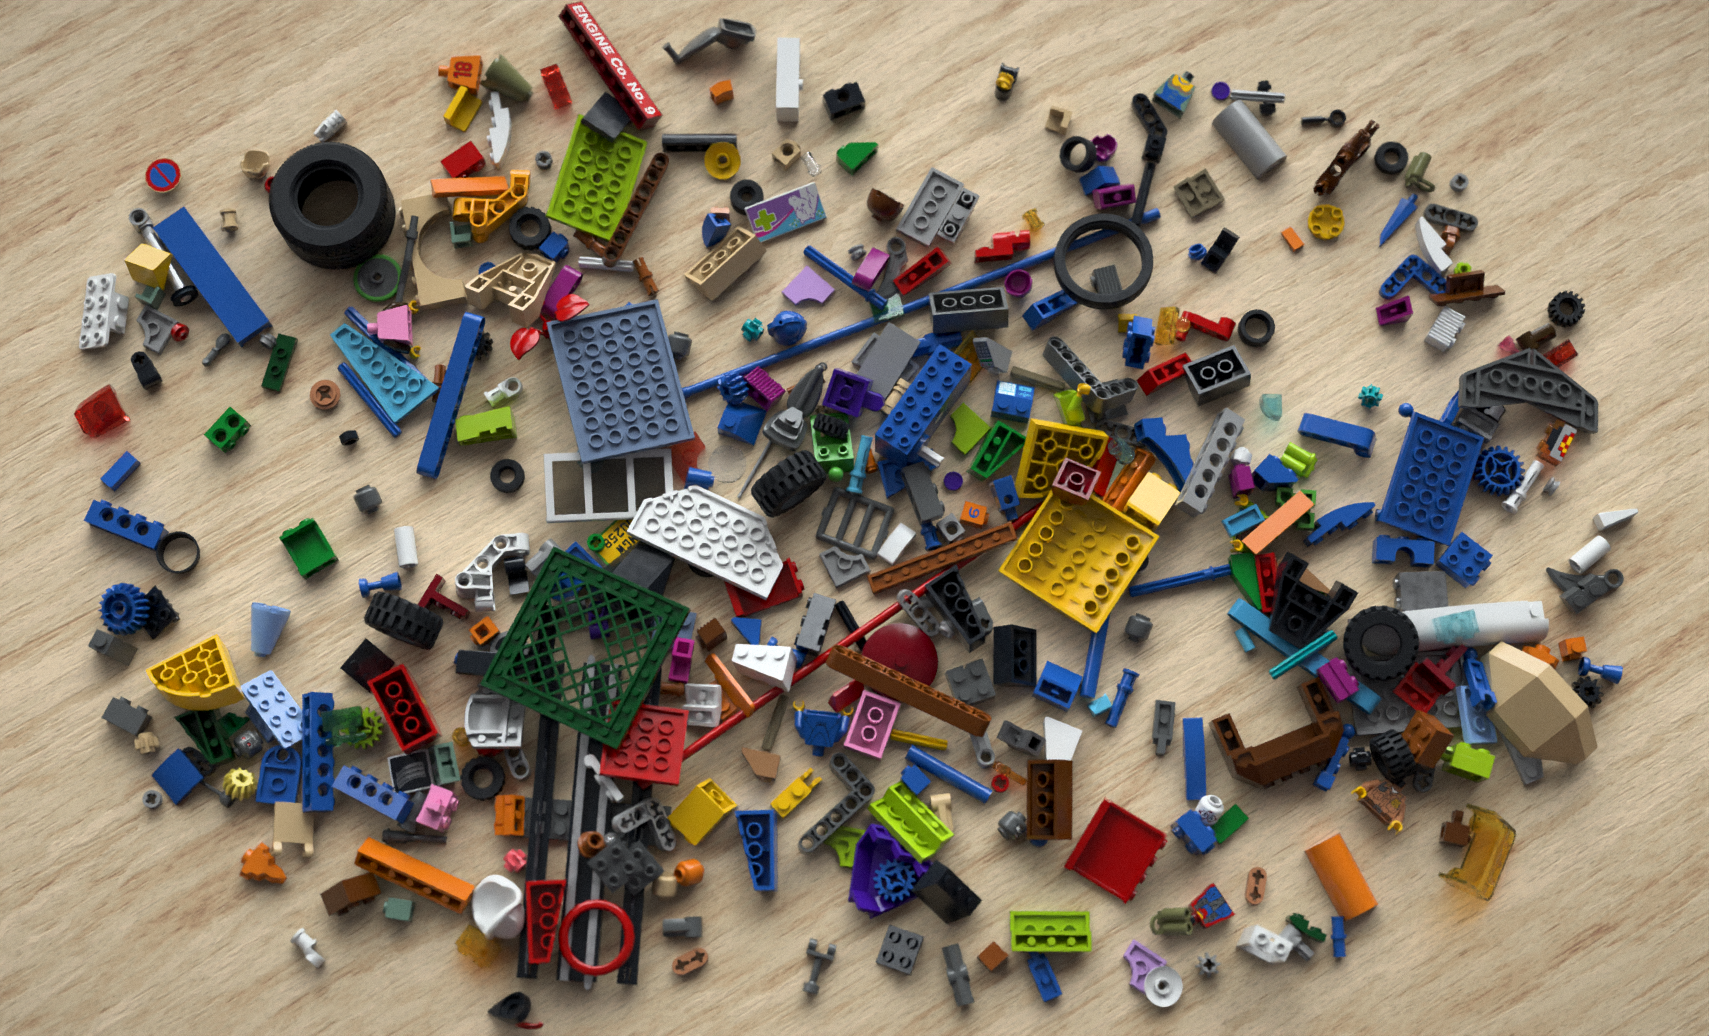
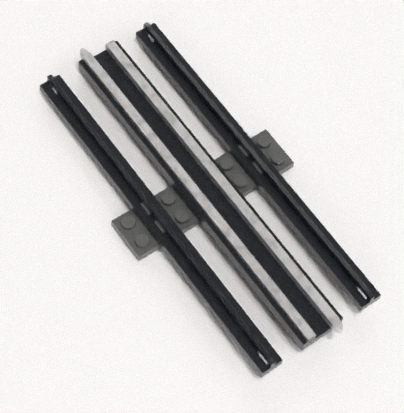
M590 655L587 663L583 662V666L594 663V656ZM545 661L544 666L552 664V661ZM565 663L557 666L559 675L564 674ZM611 663L610 665L600 664L602 673L612 670ZM614 664L616 669L623 666ZM597 666L587 669L589 678L599 675ZM554 668L544 670L546 680L555 677ZM662 668L643 704L659 706ZM584 671L582 674V681L586 680ZM623 671L617 672L619 681H622ZM614 674L604 677L606 686L617 683ZM601 678L591 682L593 691L603 688ZM557 680L548 683L550 693L560 689ZM588 683L581 685V696L590 693ZM543 685L542 692L546 693L545 686ZM618 687L608 690L610 699L621 696ZM605 691L595 695L597 704L607 701ZM561 693L552 696L562 701ZM592 696L582 699L584 709L594 706ZM609 704L599 707L601 717L608 715ZM596 709L586 712L598 718ZM540 714L533 798L525 797L524 836H511L529 838L523 899L525 922L520 933L516 977L529 979L538 978L539 964L531 965L529 974L526 882L546 880L550 839L568 840L565 871L566 884L563 894L561 923L567 913L576 905L587 900H604L605 884L587 863L591 859L584 857L578 850L577 842L581 834L589 831L600 833L604 839V848L617 838L621 841L624 840L628 844V849L638 841L647 850L648 845L657 846L647 821L626 833H617L612 827V821L615 816L642 800L652 797L653 783L642 790L637 783L638 781H633L631 804L612 803L605 793L608 790L604 784L599 785L594 778L596 775L595 771L587 768L584 763L585 756L592 754L601 765L604 744L580 732H577L572 800L553 799L560 723ZM663 806L668 817L671 814L672 807ZM638 810L634 812V818L637 821L640 818V812ZM660 819L656 822V827L659 830L662 827ZM622 820L621 827L624 823L629 822V820ZM666 839L665 846H668L669 839ZM624 887L623 910L631 920L635 938L629 958L618 968L617 984L637 985L645 888L633 896L628 888ZM595 909L582 913L574 920L569 930L568 942L571 952L580 962L590 966H599L603 910ZM621 925V936H620V949H619V953H620L621 950H622V947H623V945H624V938H625V937H624V930H623L622 925ZM559 949L556 980L584 982L585 989L590 990L592 982L597 983L598 976H588L575 971L564 960Z

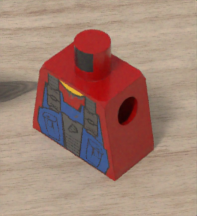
M1214 883L1208 885L1188 904L1192 912L1189 921L1193 926L1199 923L1203 929L1235 915Z

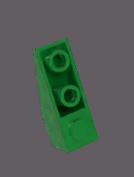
M1252 553L1230 555L1228 558V564L1231 569L1230 578L1247 602L1260 611L1262 603L1254 555Z

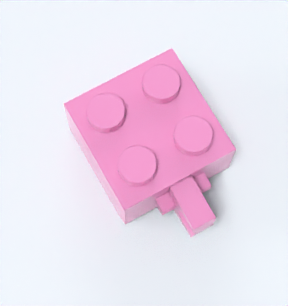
M432 784L416 822L443 833L444 830H448L452 819H450L452 811L455 812L458 808L459 796Z

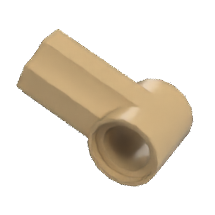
M950 793L930 795L932 812L953 832Z

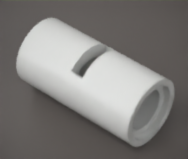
M402 526L395 528L394 535L399 568L418 566L413 527Z
M1597 536L1573 555L1568 562L1577 573L1582 574L1607 554L1611 547L1603 537Z

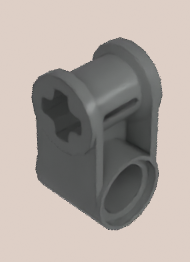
M978 597L972 600V605L980 623L988 624L987 629L983 627L985 636H987L993 630V620L982 599Z

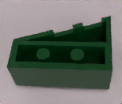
M219 708L202 711L190 710L175 716L176 721L184 728L187 735L191 737L211 765L219 767L237 760L232 750L233 747L230 739H225L214 725L222 717Z

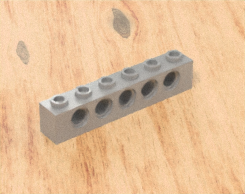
M1228 408L1217 414L1174 505L1175 507L1193 518L1206 511L1208 507L1206 503L1215 492V484L1222 477L1221 471L1229 462V453L1234 450L1237 444L1235 442L1236 438L1244 429L1242 426L1245 421L1244 418Z

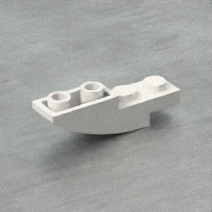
M493 92L491 93L492 100L488 101L490 111H494L495 117H491L493 128H489L490 135L487 136L489 147L492 146L493 152L490 153L491 162L496 165L498 170L502 168L509 152L512 123L509 108H502L499 93Z

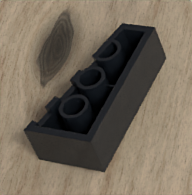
M957 565L924 585L925 595L969 653L985 643V632L974 610Z

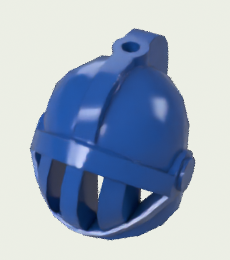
M782 311L776 315L773 322L767 325L768 334L778 344L791 346L802 339L808 324L799 313Z

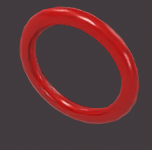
M587 900L576 905L564 917L558 934L559 949L564 960L575 971L588 976L607 975L620 968L629 958L634 945V928L628 915L618 905L607 900ZM595 909L605 910L617 917L623 927L625 937L624 945L619 955L610 963L601 966H590L580 962L571 952L568 942L569 930L574 920L582 913Z

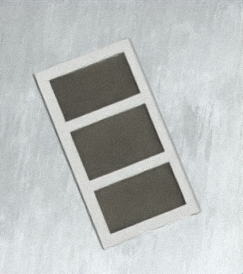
M651 449L583 465L579 452L544 454L547 523L633 520L644 499L651 497L653 499L673 491L671 449Z

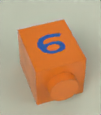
M965 501L959 523L982 529L983 524L987 525L990 515L986 513L988 507Z

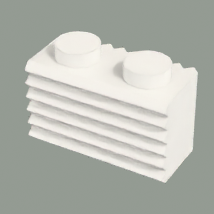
M1445 306L1424 341L1441 350V352H1444L1447 348L1451 349L1456 341L1453 338L1456 332L1460 333L1465 325L1463 323L1465 316Z

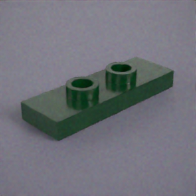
M278 333L277 345H274L261 384L262 388L281 393L298 341L297 338Z

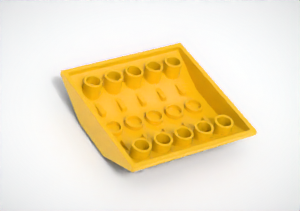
M1051 490L998 572L1061 615L1097 634L1160 536L1091 494L1086 505L1077 506L1056 497Z

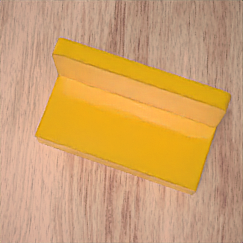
M460 86L443 115L445 123L466 132L482 105V100L470 95L468 88Z

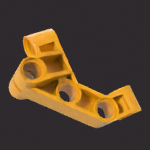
M511 170V188L497 199L462 197L454 199L453 219L458 222H470L473 240L477 243L486 242L490 233L527 204L530 187L529 170ZM517 194H523V196H521V197H517V196H515V195H517ZM503 210V212L497 213L496 211Z

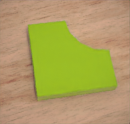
M962 403L950 415L956 428L955 437L951 444L965 456L988 433L991 427L965 403Z
M841 826L823 844L831 846L837 852L840 867L853 869L856 844L866 830Z

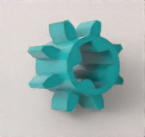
M756 317L753 321L747 319L741 328V331L744 332L742 334L743 338L749 342L752 339L757 341L764 332L762 328L763 322Z
M1372 384L1368 387L1363 386L1358 396V399H1362L1361 405L1369 407V409L1374 406L1378 407L1383 398V394H1379L1380 387L1377 388Z

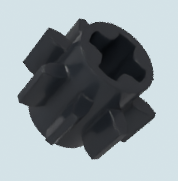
M1365 747L1353 748L1354 752H1349L1350 767H1355V771L1367 770V766H1371L1372 763L1370 751H1365Z

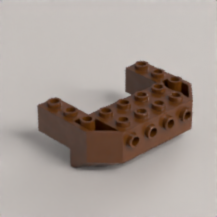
M1319 677L1304 682L1297 687L1312 723L1255 747L1245 748L1230 713L1213 719L1208 723L1232 778L1256 788L1263 786L1264 789L1274 786V781L1281 779L1284 782L1293 778V773L1299 771L1301 775L1310 771V766L1317 764L1318 767L1329 763L1327 759L1335 755L1344 728L1339 711H1334Z

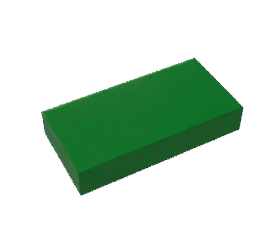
M1234 804L1226 811L1216 824L1210 826L1216 833L1214 837L1219 845L1249 819L1237 804Z

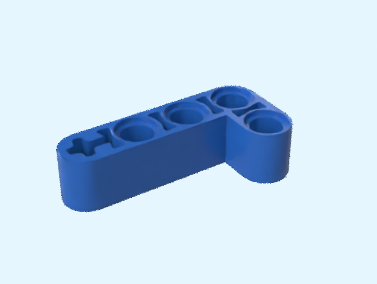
M1310 413L1303 414L1298 433L1303 436L1352 448L1356 455L1364 458H1371L1377 440L1375 432L1371 429Z

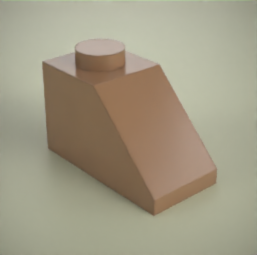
M742 747V755L756 777H760V781L771 783V780L776 781L781 756Z

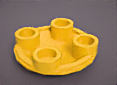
M1329 204L1315 206L1307 220L1311 233L1322 240H1332L1338 237L1345 225L1343 211Z

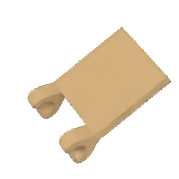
M275 802L271 856L282 854L281 842L303 844L302 857L310 858L313 856L314 813L302 812V803Z

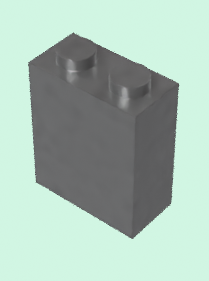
M1445 571L1399 572L1393 578V589L1396 590L1397 596L1394 598V606L1399 611L1448 607Z

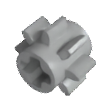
M1206 952L1205 958L1197 957L1200 962L1195 967L1200 968L1199 975L1207 973V977L1210 978L1211 972L1219 973L1216 967L1221 965V963H1216V955L1209 957L1208 952ZM1207 960L1208 963H1212V967L1209 968V971L1207 967L1203 966V964L1206 963Z

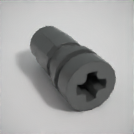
M416 791L411 799L414 803L404 823L398 822L397 826L415 834L416 826L420 825V823L416 822V819L421 812L427 795Z

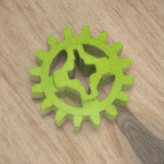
M358 707V712L351 709L352 715L348 716L345 714L347 721L341 722L345 728L341 729L340 732L346 733L343 740H349V746L355 743V749H359L360 745H362V748L367 750L368 744L374 747L373 741L380 742L378 735L384 734L380 730V728L384 727V724L379 723L382 717H375L377 712L373 710L370 713L369 707H366L364 711L361 707ZM360 716V718H359L358 720H356L355 722H353V720H354L355 718H357V717ZM370 717L374 721L375 727L370 725ZM363 725H364V726L367 727L369 730L366 729V730L360 731V730H359L358 728H356V727H359V726H360V727H363ZM350 729L354 731L355 739L351 736ZM372 735L369 739L365 740L367 736Z

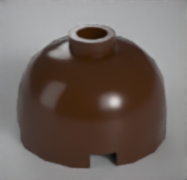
M873 187L867 198V207L873 213L872 218L880 222L883 219L888 221L894 220L905 206L903 203L896 201L894 198Z

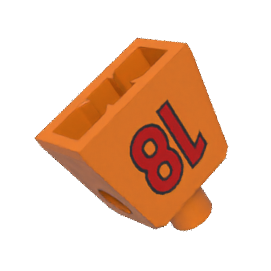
M479 55L451 57L449 66H439L438 76L446 77L450 88L459 90L460 86L468 88L469 94L478 96L483 69L482 57Z

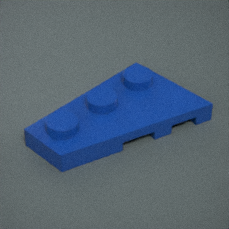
M922 457L916 462L924 461L925 466L928 465L931 472L937 469L936 466ZM889 459L877 462L885 495L888 499L905 488L900 476L902 468L893 464Z

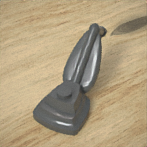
M720 18L718 27H711L700 33L682 49L679 55L669 42L662 49L668 53L674 63L680 64L716 41L729 49L739 48L742 43L748 44L750 41L753 42L756 30L751 23Z
M819 363L815 366V369L810 370L799 380L788 397L787 410H780L766 423L762 432L766 438L790 451H796L800 447L807 432V423L804 418L813 413L821 396L823 372L827 370L826 363Z

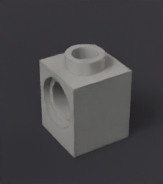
M953 513L936 523L938 532L948 545L964 539L965 530ZM948 527H954L957 530V533L954 535H950L947 533L946 529Z

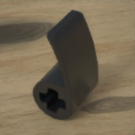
M524 556L504 558L510 594L529 592Z

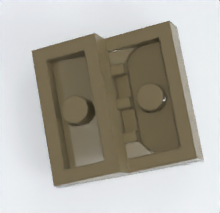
M1206 168L1191 178L1187 177L1173 186L1192 218L1225 201Z

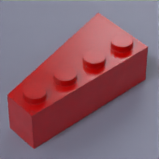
M566 879L526 882L529 965L549 964Z

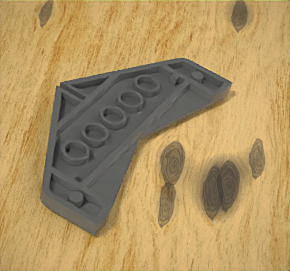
M1531 348L1472 369L1463 373L1459 378L1458 408L1473 409L1528 403L1585 433L1595 434L1598 432L1597 399L1535 349L1531 350Z

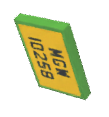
M615 520L600 533L605 541V547L602 551L594 553L606 565L640 541L626 534L633 520ZM595 538L591 546L598 547L601 540L598 541V538Z

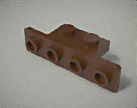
M1477 270L1447 275L1446 293L1429 295V300L1437 306H1446L1450 303L1461 304L1469 300L1480 301L1482 298H1497L1498 296L1505 295V290L1498 285L1484 287L1485 272Z

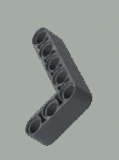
M1049 338L1043 351V357L1073 390L1077 391L1080 383L1089 384L1091 387L1089 395L1082 394V398L1092 411L1100 413L1132 401L1138 389V383L1134 379L1124 378L1103 385L1061 338Z
M835 753L831 757L829 767L850 790V793L800 838L798 849L802 854L808 855L814 852L866 805L874 795L875 788L873 784L843 753ZM841 759L844 766L836 767L833 761ZM847 774H855L857 780L855 782L849 781ZM860 789H869L870 795L863 796L860 793ZM853 801L856 804V808L848 809L846 802ZM839 814L842 820L836 823L832 821L831 815ZM824 827L827 830V834L821 836L817 833L816 829ZM802 841H811L812 848L805 849L802 846Z

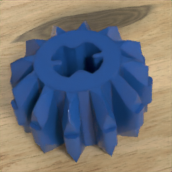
M738 372L726 373L718 380L719 386L717 388L720 390L719 395H722L723 401H727L729 405L739 404L748 397L747 391L749 388L746 386L747 382L743 380V376H740Z

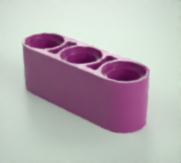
M873 247L855 273L852 284L869 292L886 267L890 255Z
M565 265L547 291L545 304L542 306L541 312L555 319L554 312L557 311L556 305L558 301L564 296L575 292L583 278V274Z

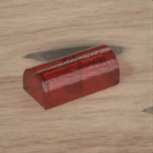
M1567 339L1544 353L1543 356L1559 368L1578 356L1570 340Z

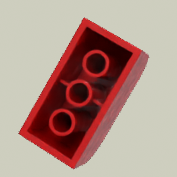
M403 663L367 682L402 752L406 755L443 736L416 680Z

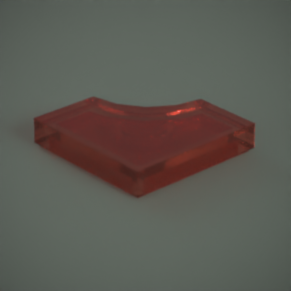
M694 431L695 440L674 444L667 448L671 449L672 466L683 483L686 481L689 467L698 469L697 459L706 448L696 431Z

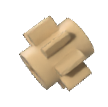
M153 732L138 734V740H134L135 750H140L141 755L155 753V748L159 747L158 736L153 737Z

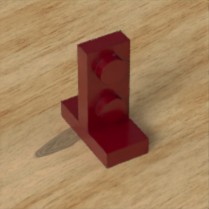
M436 574L417 605L429 609L433 601H435L434 605L444 610L446 607L451 610L450 614L458 619L463 617L467 620L471 614L468 609L439 593L446 580Z
M1463 644L1457 648L1453 646L1446 653L1448 657L1445 660L1441 659L1435 665L1426 658L1415 669L1445 696L1456 686L1445 673L1468 648Z

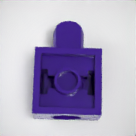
M835 368L822 405L855 417H861L864 408L874 412L881 410L885 405V399L881 394L870 391L874 380Z

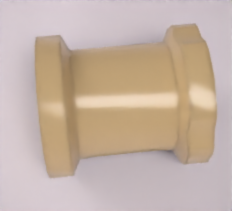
M236 209L220 210L223 223L221 226L222 231L233 232L239 229L235 218Z

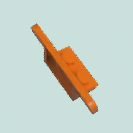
M709 654L705 663L715 675V680L710 684L721 685L722 690L720 719L724 722L739 710H742L750 718L755 709L753 702L716 654Z

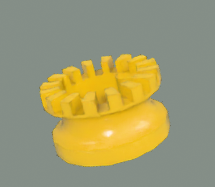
M1002 72L998 75L996 85L1002 89L1009 90L1012 87L1014 78L1008 73L1006 75L1005 72Z

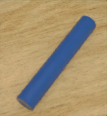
M1110 614L1097 634L1091 631L1080 696L1084 698L1095 699Z
M914 745L911 746L905 757L908 761L984 804L993 791Z

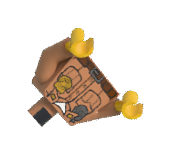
M1375 779L1366 781L1351 791V794L1357 793V801L1368 809L1383 825H1389L1387 827L1388 830L1394 828L1396 831L1395 835H1397L1403 829L1402 823L1406 810V804L1404 803L1406 797L1401 793L1402 789L1406 786L1403 780L1391 784L1386 779L1383 781Z

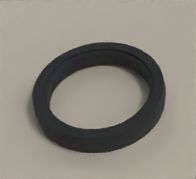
M1113 214L1089 215L1072 223L1059 238L1054 252L1055 275L1062 290L1075 302L1093 309L1107 310L1119 308L1135 300L1146 288L1153 272L1152 247L1145 233L1128 219ZM1098 229L1113 230L1125 235L1135 244L1141 256L1142 268L1138 277L1130 286L1112 294H1097L1083 289L1074 282L1067 271L1065 256L1073 241L1086 232Z

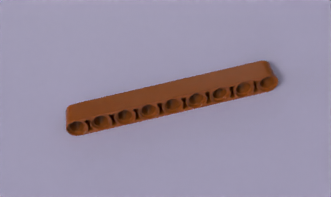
M833 645L826 660V665L829 668L974 736L983 737L992 720L987 713L841 645Z

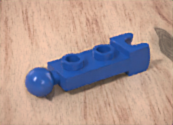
M1468 647L1463 653L1465 661L1462 664L1471 692L1470 701L1474 709L1481 703L1484 710L1489 711L1497 703L1496 696L1490 689L1483 662L1476 661L1478 652L1476 649Z
M1351 724L1343 725L1344 732L1335 755L1328 759L1329 763L1326 764L1323 771L1317 774L1313 782V786L1325 792L1330 790L1336 778L1332 775H1336L1339 771L1341 757H1345L1349 750L1347 746L1348 739L1355 735V728Z

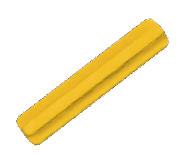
M892 729L891 740L942 751L947 749L948 741L897 729Z

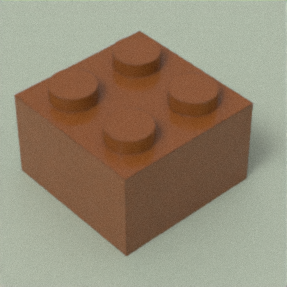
M1420 710L1416 711L1401 734L1408 744L1415 762L1431 768L1436 766L1454 738V735L1435 716Z

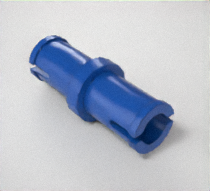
M1344 916L1331 917L1332 935L1330 937L1333 939V957H1346L1345 939L1347 936L1344 934Z

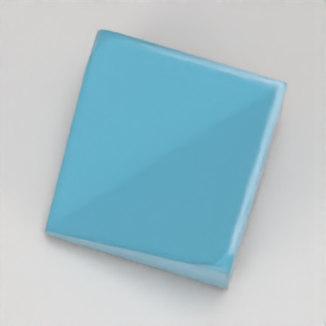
M1104 694L1102 697L1087 704V707L1095 718L1110 710L1112 704L1107 695Z

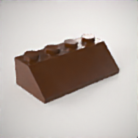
M1027 760V840H1072L1073 760Z

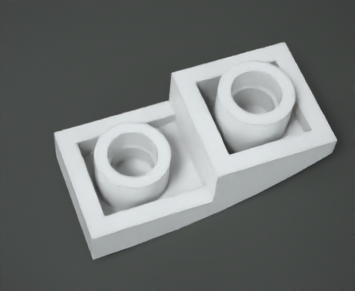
M900 523L885 541L877 556L893 566L904 554V549L916 537V532Z

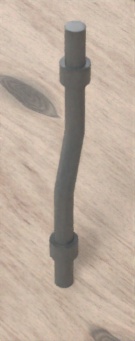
M411 216L410 227L406 233L407 244L395 302H403L414 243L418 236V216Z

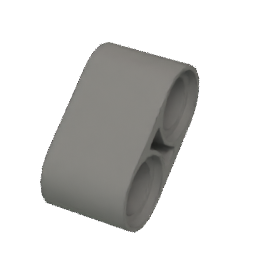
M522 748L519 749V755L511 758L509 753L512 749H505L504 754L513 776L520 781L529 779L531 768ZM520 766L526 767V773L523 776L517 775V769Z

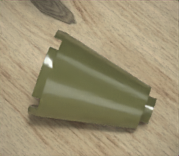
M499 54V59L496 58L484 74L487 76L485 81L481 80L480 85L522 103L525 100L528 102L533 95L531 91L533 87L501 54Z

